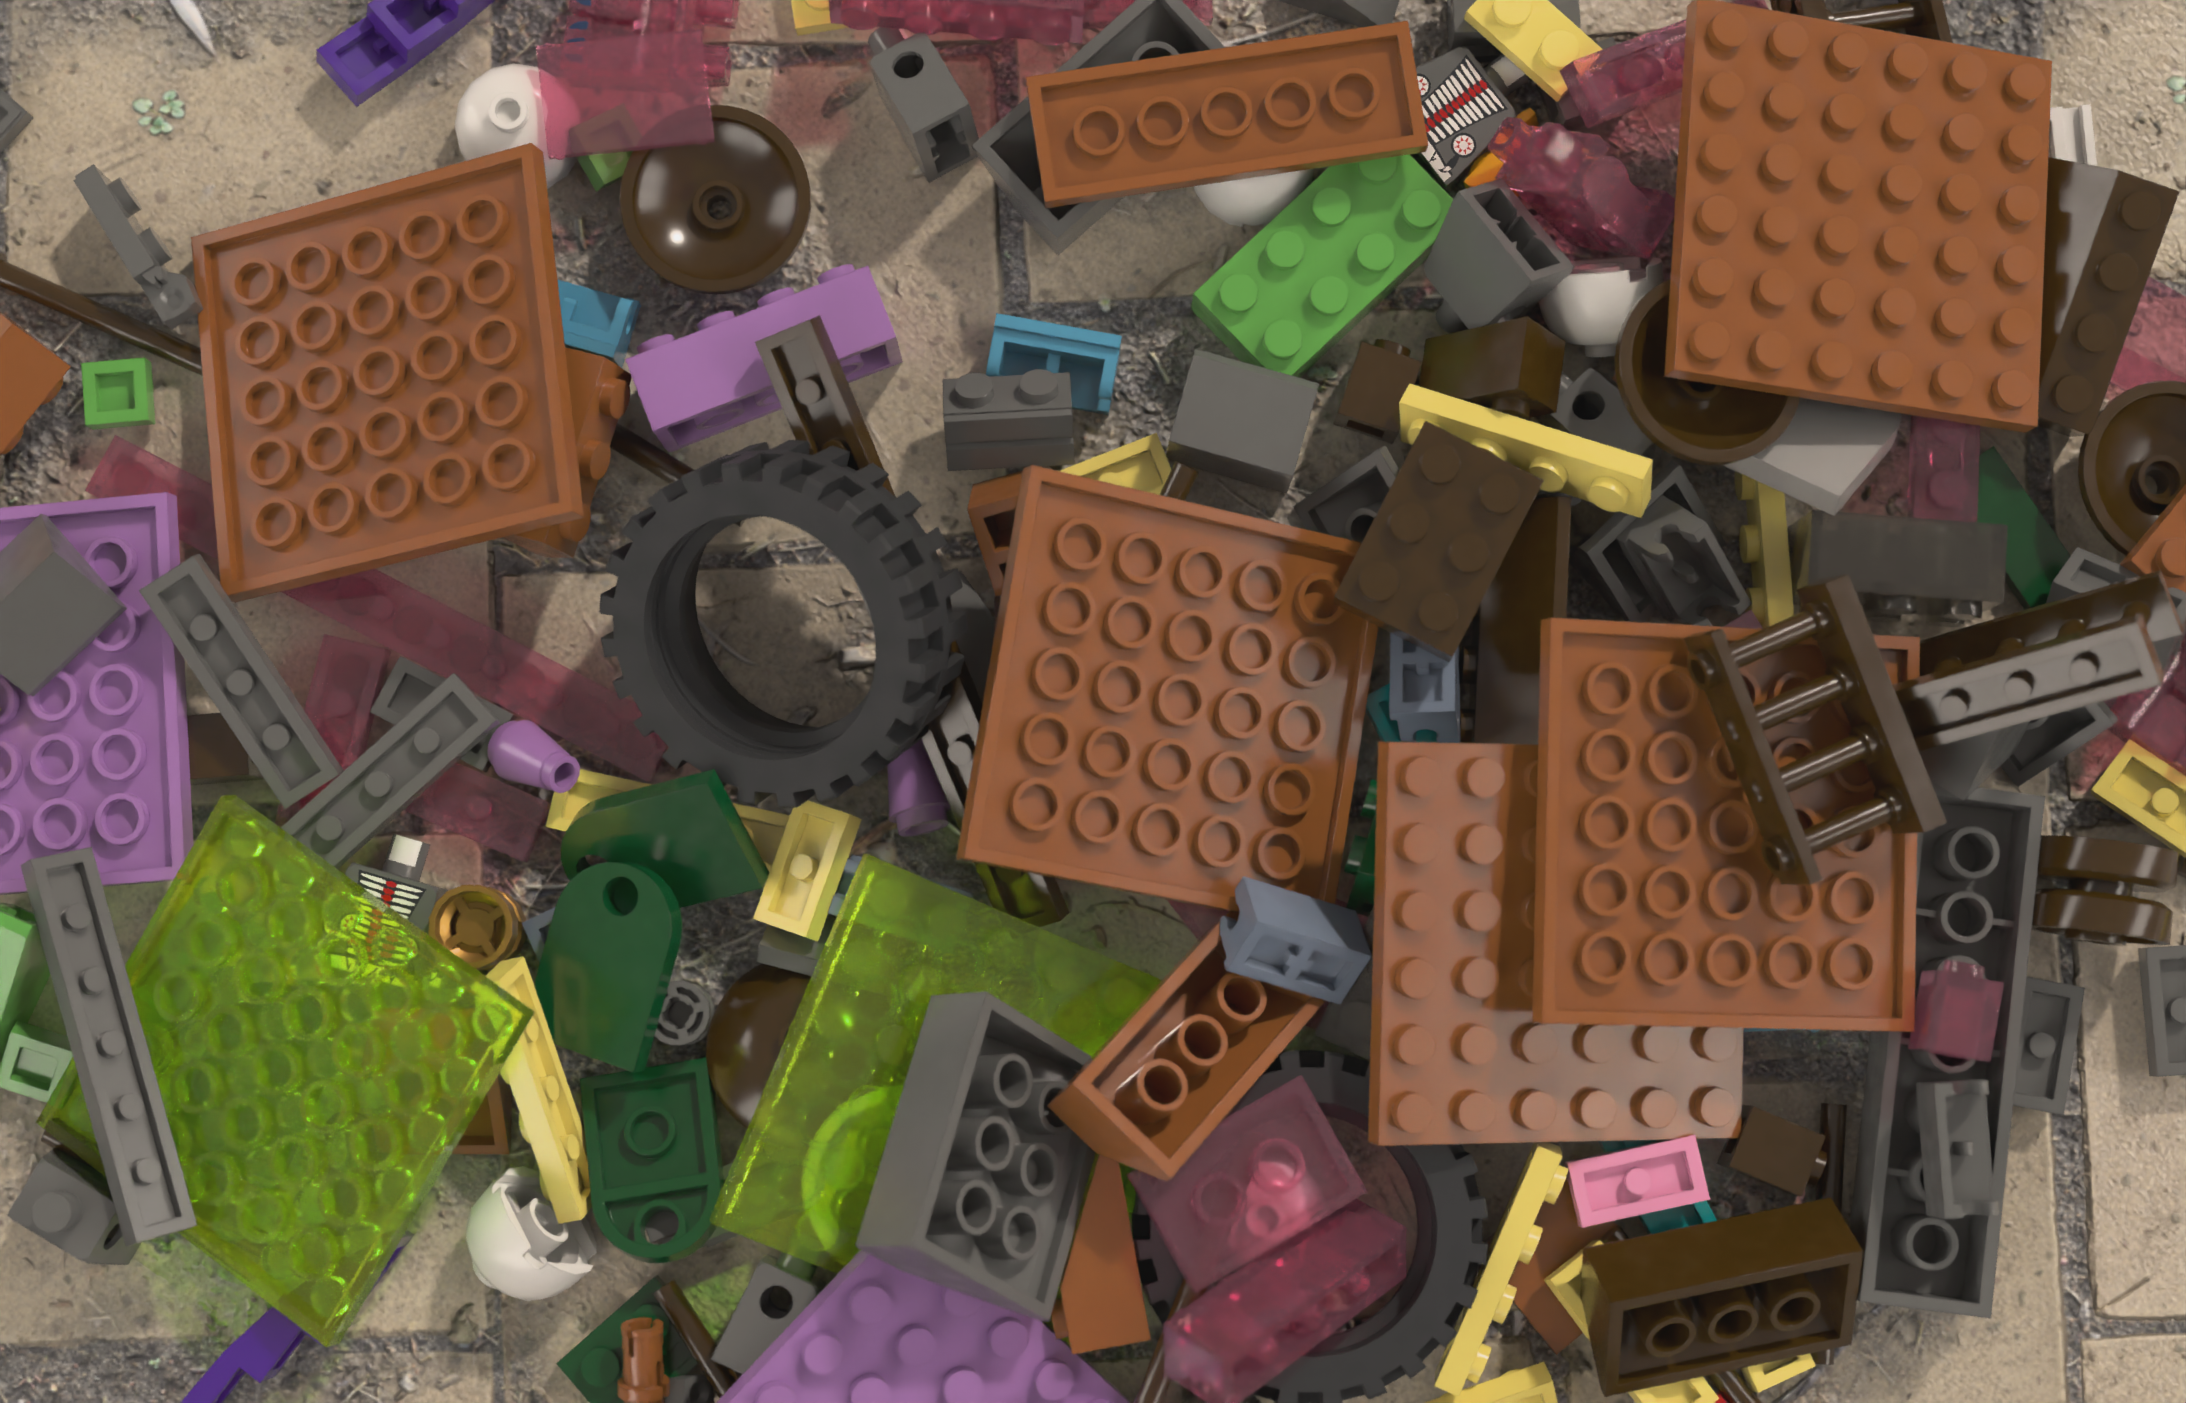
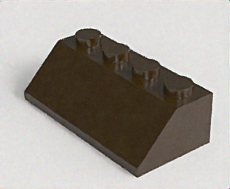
M2048 157L2038 426L2069 437L2089 435L2092 432L2180 191L2120 170Z
M1558 496L1534 499L1472 619V646L1463 645L1460 654V684H1470L1469 709H1460V743L1538 744L1541 620L1547 618L1566 619L1572 497Z
M1832 1198L1793 1204L1786 1207L1583 1248L1580 1296L1598 1380L1604 1396L1618 1395L1851 1345L1863 1250Z

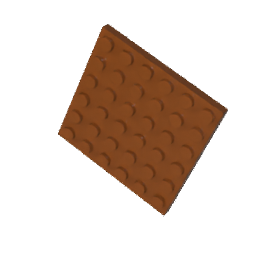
M1693 0L1687 6L1664 376L2023 433L2038 426L2052 61L1730 2Z
M528 143L191 237L195 289L203 306V310L197 314L220 585L232 602L249 600L584 518L543 151L534 144Z
M1035 465L1023 468L956 859L1228 912L1240 913L1239 906L1236 904L1235 888L1243 876L1335 904L1379 626L1334 604V596L1362 542Z
M1565 618L1541 620L1532 1022L1549 1024L1914 1032L1917 833L1893 834L1890 825L1885 822L1813 855L1822 880L1811 885H1781L1779 877L1769 870L1762 856L1761 843L1764 839L1705 691L1695 684L1687 666L1689 651L1683 638L1694 633L1723 628L1727 641L1730 644L1762 629ZM1873 635L1892 685L1919 677L1920 637ZM1811 637L1744 666L1739 671L1752 704L1755 706L1825 675L1827 666L1817 641ZM1835 699L1764 731L1776 764L1780 768L1849 737L1851 726L1842 703ZM1859 761L1788 794L1801 827L1804 830L1873 799L1876 789L1866 764Z
M1378 741L1368 1142L1377 1146L1665 1140L1678 1139L1690 1135H1695L1696 1139L1739 1138L1742 1112L1744 1028L1549 1024L1532 1022L1538 744Z

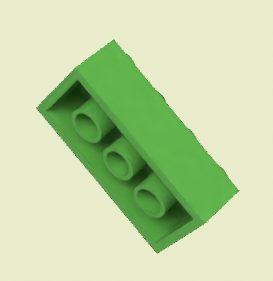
M1410 154L1329 166L1193 293L1191 310L1241 362L1300 378L1428 258L1453 198Z

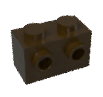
M1529 317L1427 338L1425 340L1419 387L1528 421L1531 417L1557 413L1566 342Z

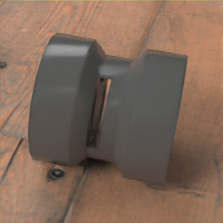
M670 981L655 1037L661 1042L674 1046L694 1045L704 1040L708 1036L709 1026L716 1010L711 994L702 986L690 982Z

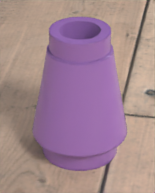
M532 721L506 722L498 727L490 738L487 750L488 759L498 776L505 780L553 790L557 793H564L570 790L578 780L580 773L578 761Z
M921 738L915 745L887 765L889 821L897 824L900 836L923 835L940 830L949 824L946 812L951 807Z

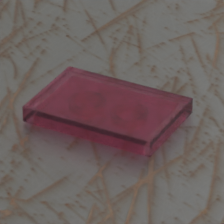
M1302 1075L1291 1079L1222 1119L1167 1182L1137 1169L1126 1174L1188 1286L1194 1293L1367 1193L1365 1186Z

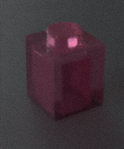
M1945 960L1943 971H1922L1915 1007L1914 1032H1911L1908 1049L1968 1061L1990 1062L2004 983L1983 979L1985 967L1958 961Z

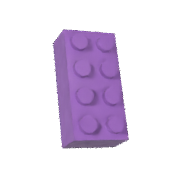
M852 264L838 266L821 274L817 278L819 284L795 293L794 289L790 287L779 289L761 297L757 301L759 308L736 317L733 311L720 312L700 321L697 324L699 330L676 340L672 334L661 335L640 344L637 347L638 354L625 360L652 430L667 452H673L781 410L782 406L755 342L816 316H821L848 383L902 363L895 332L869 267L865 266L855 270Z

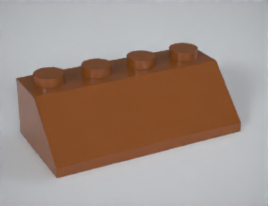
M1229 911L1224 916L1238 921L1239 912ZM1221 919L1202 935L1047 1105L1094 1152L1166 1182L1173 1177L1326 1001L1226 971L1224 961L1227 956L1220 936Z

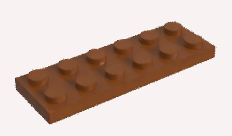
M1408 21L1026 77L1045 208L1423 153L1427 151L1429 146Z

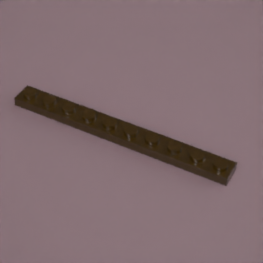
M816 316L756 341V347L796 440L809 442V455H814L830 446H835L850 452L847 466L856 471L871 463L884 470L821 316ZM887 477L882 486L895 496ZM860 591V594H861V596H862V598H863V601H864V603H865V605H866V608H867V610H868V613H869V609H868V607H867V604H866V602H865V599H864V597H863V595H862V592ZM956 640L953 641L951 651L961 654ZM965 661L963 662L961 674L942 689L952 696L942 714L926 725L929 731L922 737L960 831L983 705ZM974 862L1005 938L1062 921L1070 913L1055 878Z

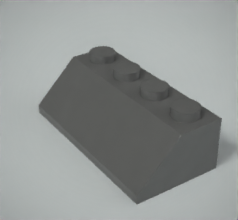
M1136 0L1055 72L1225 48V46L1182 0ZM1028 96L972 145V149L1015 210L1057 255H1060L1124 198L1119 197L1045 208Z

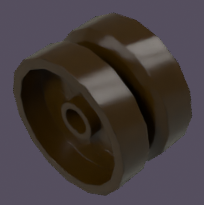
M2041 835L2037 876L2044 880L2069 884V889L2042 888L2035 890L2031 930L2065 936L2064 938L2067 940L2101 945L2126 946L2127 943L2170 945L2173 920L2172 910L2161 902L2132 896L2133 892L2160 893L2176 887L2179 853L2162 847L2118 840Z

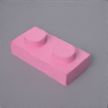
M1695 1135L1661 1140L1564 1162L1565 1167L1569 1169L1567 1177L1578 1226L1582 1228L1710 1200Z

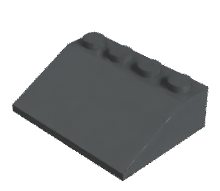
M988 992L931 995L855 1246L903 1272L1039 1321H1049L1096 1152L1074 1133L1047 1105L1092 1056Z

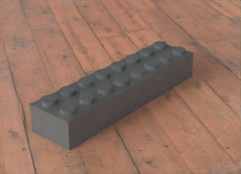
M1931 781L1947 823L1925 833H1917L1914 1032H1870L1849 1227L1863 1250L1857 1301L1991 1319L2045 796L1977 788L1965 800H1962ZM1971 1079L1988 1080L1989 1094H1986L1993 1187L1994 1199L1998 1201L1999 1215H1963V1218L1952 1219L1926 1215L1916 1083Z

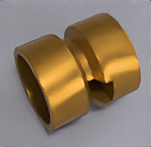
M461 885L447 891L435 903L429 916L428 935L434 950L445 962L463 969L492 970L500 961L513 959L521 952L527 938L522 923L527 920L522 907L511 895L482 885Z

